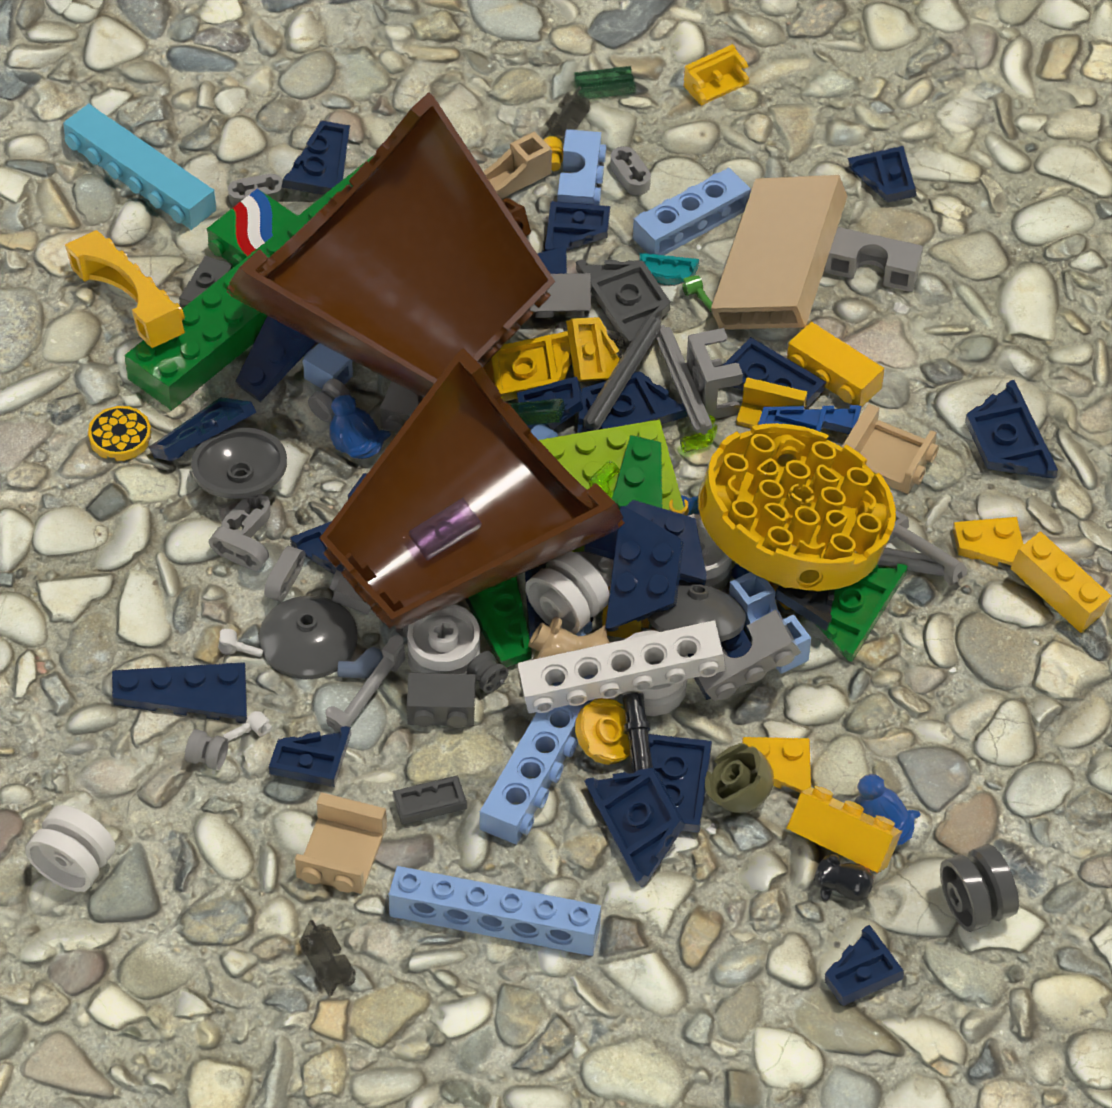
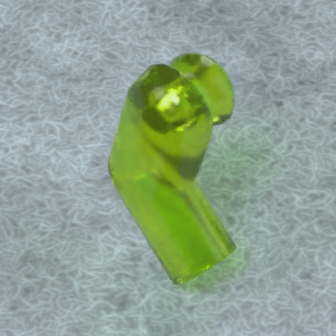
M708 415L712 423V428L707 431L708 434L696 433L680 438V446L684 453L706 448L713 443L718 432V426L715 424L716 419L712 415Z
M608 460L590 477L589 487L597 483L612 498L613 490H610L609 481L619 473L618 466L613 461Z

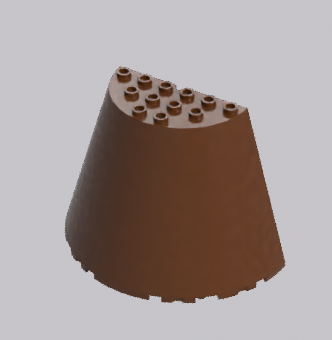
M429 92L409 110L390 136L375 151L374 157L369 162L366 161L349 179L353 188L348 184L341 192L338 191L320 211L269 258L260 249L239 267L231 279L230 285L227 287V293L234 299L423 398L457 352L463 347L484 367L503 344L533 315L530 309L534 305L539 309L551 296L547 290L555 283V280L437 100Z

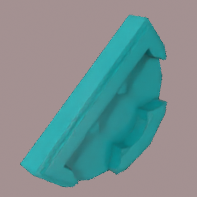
M639 253V260L645 263L658 284L662 285L684 283L683 278L694 276L699 267V259Z

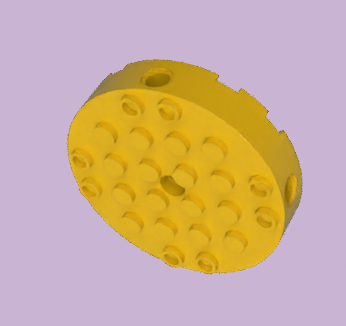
M760 424L751 426L750 431L740 434L736 431L726 437L710 459L698 493V509L708 534L716 545L738 565L784 588L823 591L843 588L860 581L873 571L878 564L894 529L896 508L888 484L880 473L875 474L866 465L867 459L847 444L841 447L827 440L829 435L791 424Z

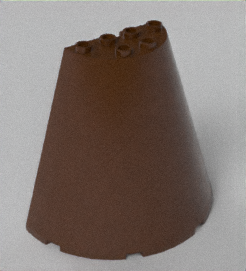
M464 347L457 352L319 538L327 547V550L323 552L326 558L335 568L341 564L344 568L341 572L343 577L389 629L393 626L401 629L617 531L625 524L617 504L597 483L587 490L531 433L529 427L515 410L503 401L501 393L483 367Z

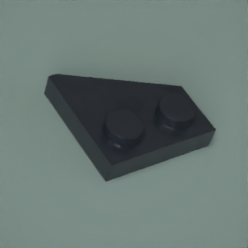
M782 586L776 589L775 599L826 631L829 628L832 619L831 607L834 601V589L814 591L784 588Z

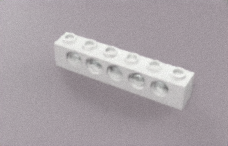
M713 620L518 663L528 714L534 712L546 713L553 708L566 705L578 706L586 701L599 698L610 699L631 691H647L658 685L679 684L686 679L695 677H711L718 672L725 671V663L716 623ZM685 654H694L692 657H682ZM652 661H661L656 665L649 664ZM620 668H628L624 672H617ZM587 675H595L591 679H584ZM555 682H562L559 686H550Z

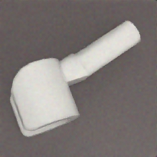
M222 629L220 631L218 647L222 654L230 655L238 651L262 657V649L238 642L237 633L234 630Z
M254 711L248 716L246 723L224 734L223 737L230 741L251 730L258 736H264L271 730L272 726L269 723V719L262 712Z

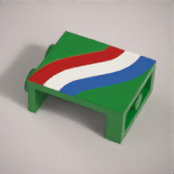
M257 188L207 228L208 247L215 256L222 257L235 267L298 215Z

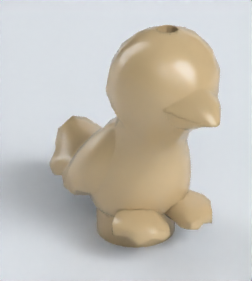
M556 616L551 620L549 626L541 623L537 627L528 646L536 650L532 659L534 660L608 644L610 641L607 638L605 625L591 634L577 636L561 628L562 619Z

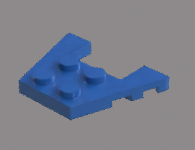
M850 405L849 409H835L834 406H822V409H804V406L763 407L758 425L773 423L791 424L814 429L821 432L822 428L850 434L859 419L862 406Z

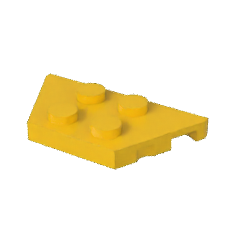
M568 331L503 344L499 351L483 367L501 393L503 401L518 399V392L565 379L572 363Z

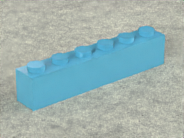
M89 103L63 122L64 139L69 148L74 151L77 150L87 157L92 164L106 170L113 179H118L126 184L133 193L140 194L149 200L155 208H160L169 214L176 223H182L192 230L216 211L214 189Z

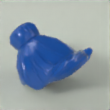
M344 394L333 399L331 408L335 415L329 425V436L336 449L356 459H366L376 455L381 450L385 440L391 436V432L379 430L371 416L366 411L356 407V401L352 396Z
M869 774L863 776L857 786L860 794L854 803L864 808L863 812L874 818L876 815L893 821L895 823L894 827L902 831L897 845L904 844L912 838L915 828L914 821L921 816L920 812L907 810L897 794L886 788L884 780L878 775Z

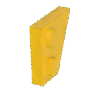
M599 317L574 318L566 321L574 377L577 376L579 382L608 380L620 361L616 354L619 352V349L614 341L608 337L607 329Z
M1017 517L954 522L953 534L959 556L980 559L987 564L997 567L999 562L1012 565L1018 549L1024 545Z
M742 737L743 744H746L748 747L754 746L769 761L774 774L773 786L779 789L782 786H786L800 794L811 787L810 738Z

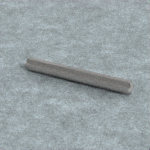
M661 325V329L655 339L694 431L706 435L708 434L707 431L712 428L711 420L672 329Z

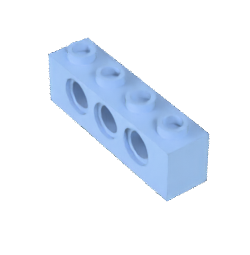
M730 168L720 173H715L705 181L687 188L684 192L671 199L664 200L660 205L644 211L633 219V240L647 254L666 255L742 214L750 196L751 188Z

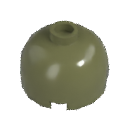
M743 743L728 747L714 760L717 766L714 768L713 773L711 774L708 771L705 777V790L708 797L729 812L737 813L750 812L763 804L770 795L774 785L773 769L767 758L754 746L748 747Z

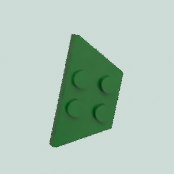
M877 564L873 571L860 581L843 588L834 589V601L831 607L832 619L829 628L825 631L819 626L817 627L848 661L852 662L903 581L907 574V565L897 564V569L878 568Z

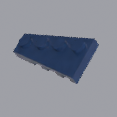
M245 662L112 670L113 704L115 706L156 711L158 708L173 710V714L187 716L188 712L204 714L207 719L220 720L221 717L236 719V723L244 724L248 718Z

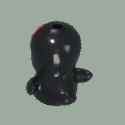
M832 854L825 856L820 862L814 877V885L820 888V896L824 901L830 899L833 890L850 900L861 901L870 894L873 888V876L869 869L851 863L840 864L839 856Z

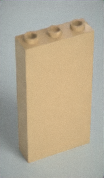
M840 175L755 179L711 307L719 329L806 327L847 199Z

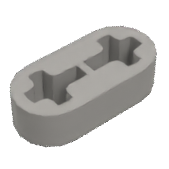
M622 146L614 149L611 152L610 167L624 189L632 195L647 193L650 189L651 174L641 158L630 147Z
M265 174L235 180L228 187L229 202L234 207L257 188L279 202L284 197V188H281L283 179L276 174Z
M259 494L242 499L223 519L221 526L235 529L234 531L251 538L270 518L271 509L268 497L264 494Z
M224 526L217 528L209 539L210 547L218 555L253 571L260 570L269 558L268 550L260 542Z
M289 545L284 549L266 581L265 597L279 602L286 598L303 567L305 551Z

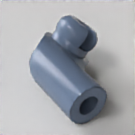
M370 647L355 662L339 661L338 677L369 678L383 659L381 650L376 647Z

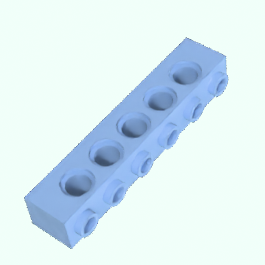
M587 675L584 679H591L595 675ZM555 682L552 686H559L562 682ZM593 700L586 701L578 706L566 705L553 708L546 713L535 714L480 810L481 831L516 845L523 833L527 835L530 832L535 819L534 813L537 808L542 809L549 796L548 789L551 783H557L561 777L565 758L567 756L572 757L578 744L575 733L576 717L580 709ZM519 802V803H521V804L514 805V804H511V803Z
M397 866L389 892L390 917L588 956L594 955L600 931L601 905Z

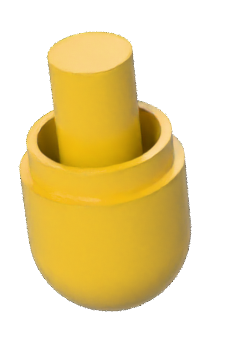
M549 136L543 139V141L552 149L551 171H558L563 161L564 147L559 138Z

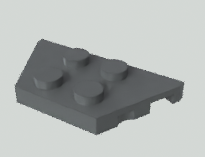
M586 260L576 261V270L579 274L590 273L591 293L627 348L647 316L652 315L661 320L669 312L670 300L643 261L628 260L626 262H619L617 260H604V265H586Z

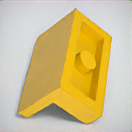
M747 377L743 388L742 405L736 424L747 428L758 425L763 407L804 406V409H806L807 391Z

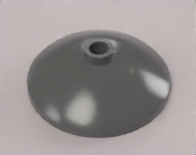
M254 428L228 429L205 440L197 447L191 461L192 474L196 483L210 494L227 499L250 498L269 490L280 481L287 468V454L283 444L268 432Z
M685 584L680 585L678 588L677 605L663 612H654L647 619L658 632L715 620L719 639L722 642L737 636L743 630L746 614L742 606L732 596L721 590L707 585Z
M311 595L291 598L274 607L264 618L259 632L260 649L263 650V656L268 664L278 672L298 679H316L338 671V662L351 659L358 641L355 620L345 607L329 598Z

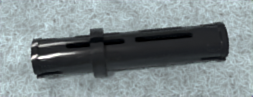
M638 692L622 696L626 716V724L623 727L624 733L628 735L632 773L637 770L653 768L648 734L651 727L650 722L646 719L644 694H638Z

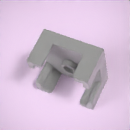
M724 328L688 335L686 364L710 420L737 415L740 410L739 402L736 403V401L717 404L718 389L742 383L743 373L739 364L723 365L721 359L711 360L705 347L726 342L728 337Z

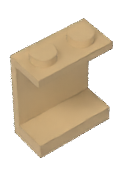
M321 792L317 801L318 819L304 855L297 854L295 857L296 878H300L309 884L320 883L332 886L345 893L355 892L362 894L387 828L386 808Z

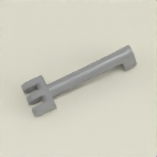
M896 510V521L888 542L897 537L944 566V579L951 586L958 581V578L961 579L967 575V568L961 561L908 530V517Z
M393 635L382 649L383 659L344 712L334 706L326 709L327 725L330 728L340 731V727H350L390 670L396 673L405 660L402 636Z

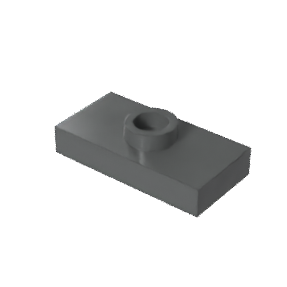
M205 256L180 295V305L186 306L230 271L233 268V264Z
M458 775L392 791L401 825L467 809V800Z

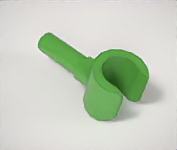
M694 275L683 278L684 284H682L684 294L686 296L696 294L708 310L712 312L713 302L703 290L700 276Z

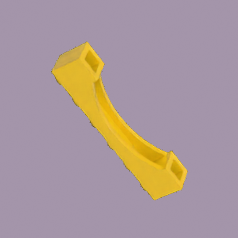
M95 230L65 244L71 268L84 282L91 279L111 284L129 294L138 303L137 307L132 309L137 332L151 348L185 333L182 323L185 316L181 306L178 303H173L165 290H159L150 276L146 277L136 263L132 264L124 251H119L115 248L110 238L106 239L98 230Z

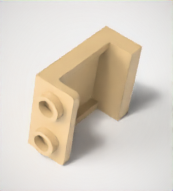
M868 403L842 447L847 444L867 459L866 465L875 474L880 473L889 487L909 494L914 484L919 485L926 472L925 465L927 462L932 463L938 453L939 445L935 444L937 432L930 430L926 439L882 422L878 420L880 408Z

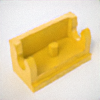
M731 44L685 65L684 88L702 106L748 85L749 77L742 69H746L749 66L736 50V47Z

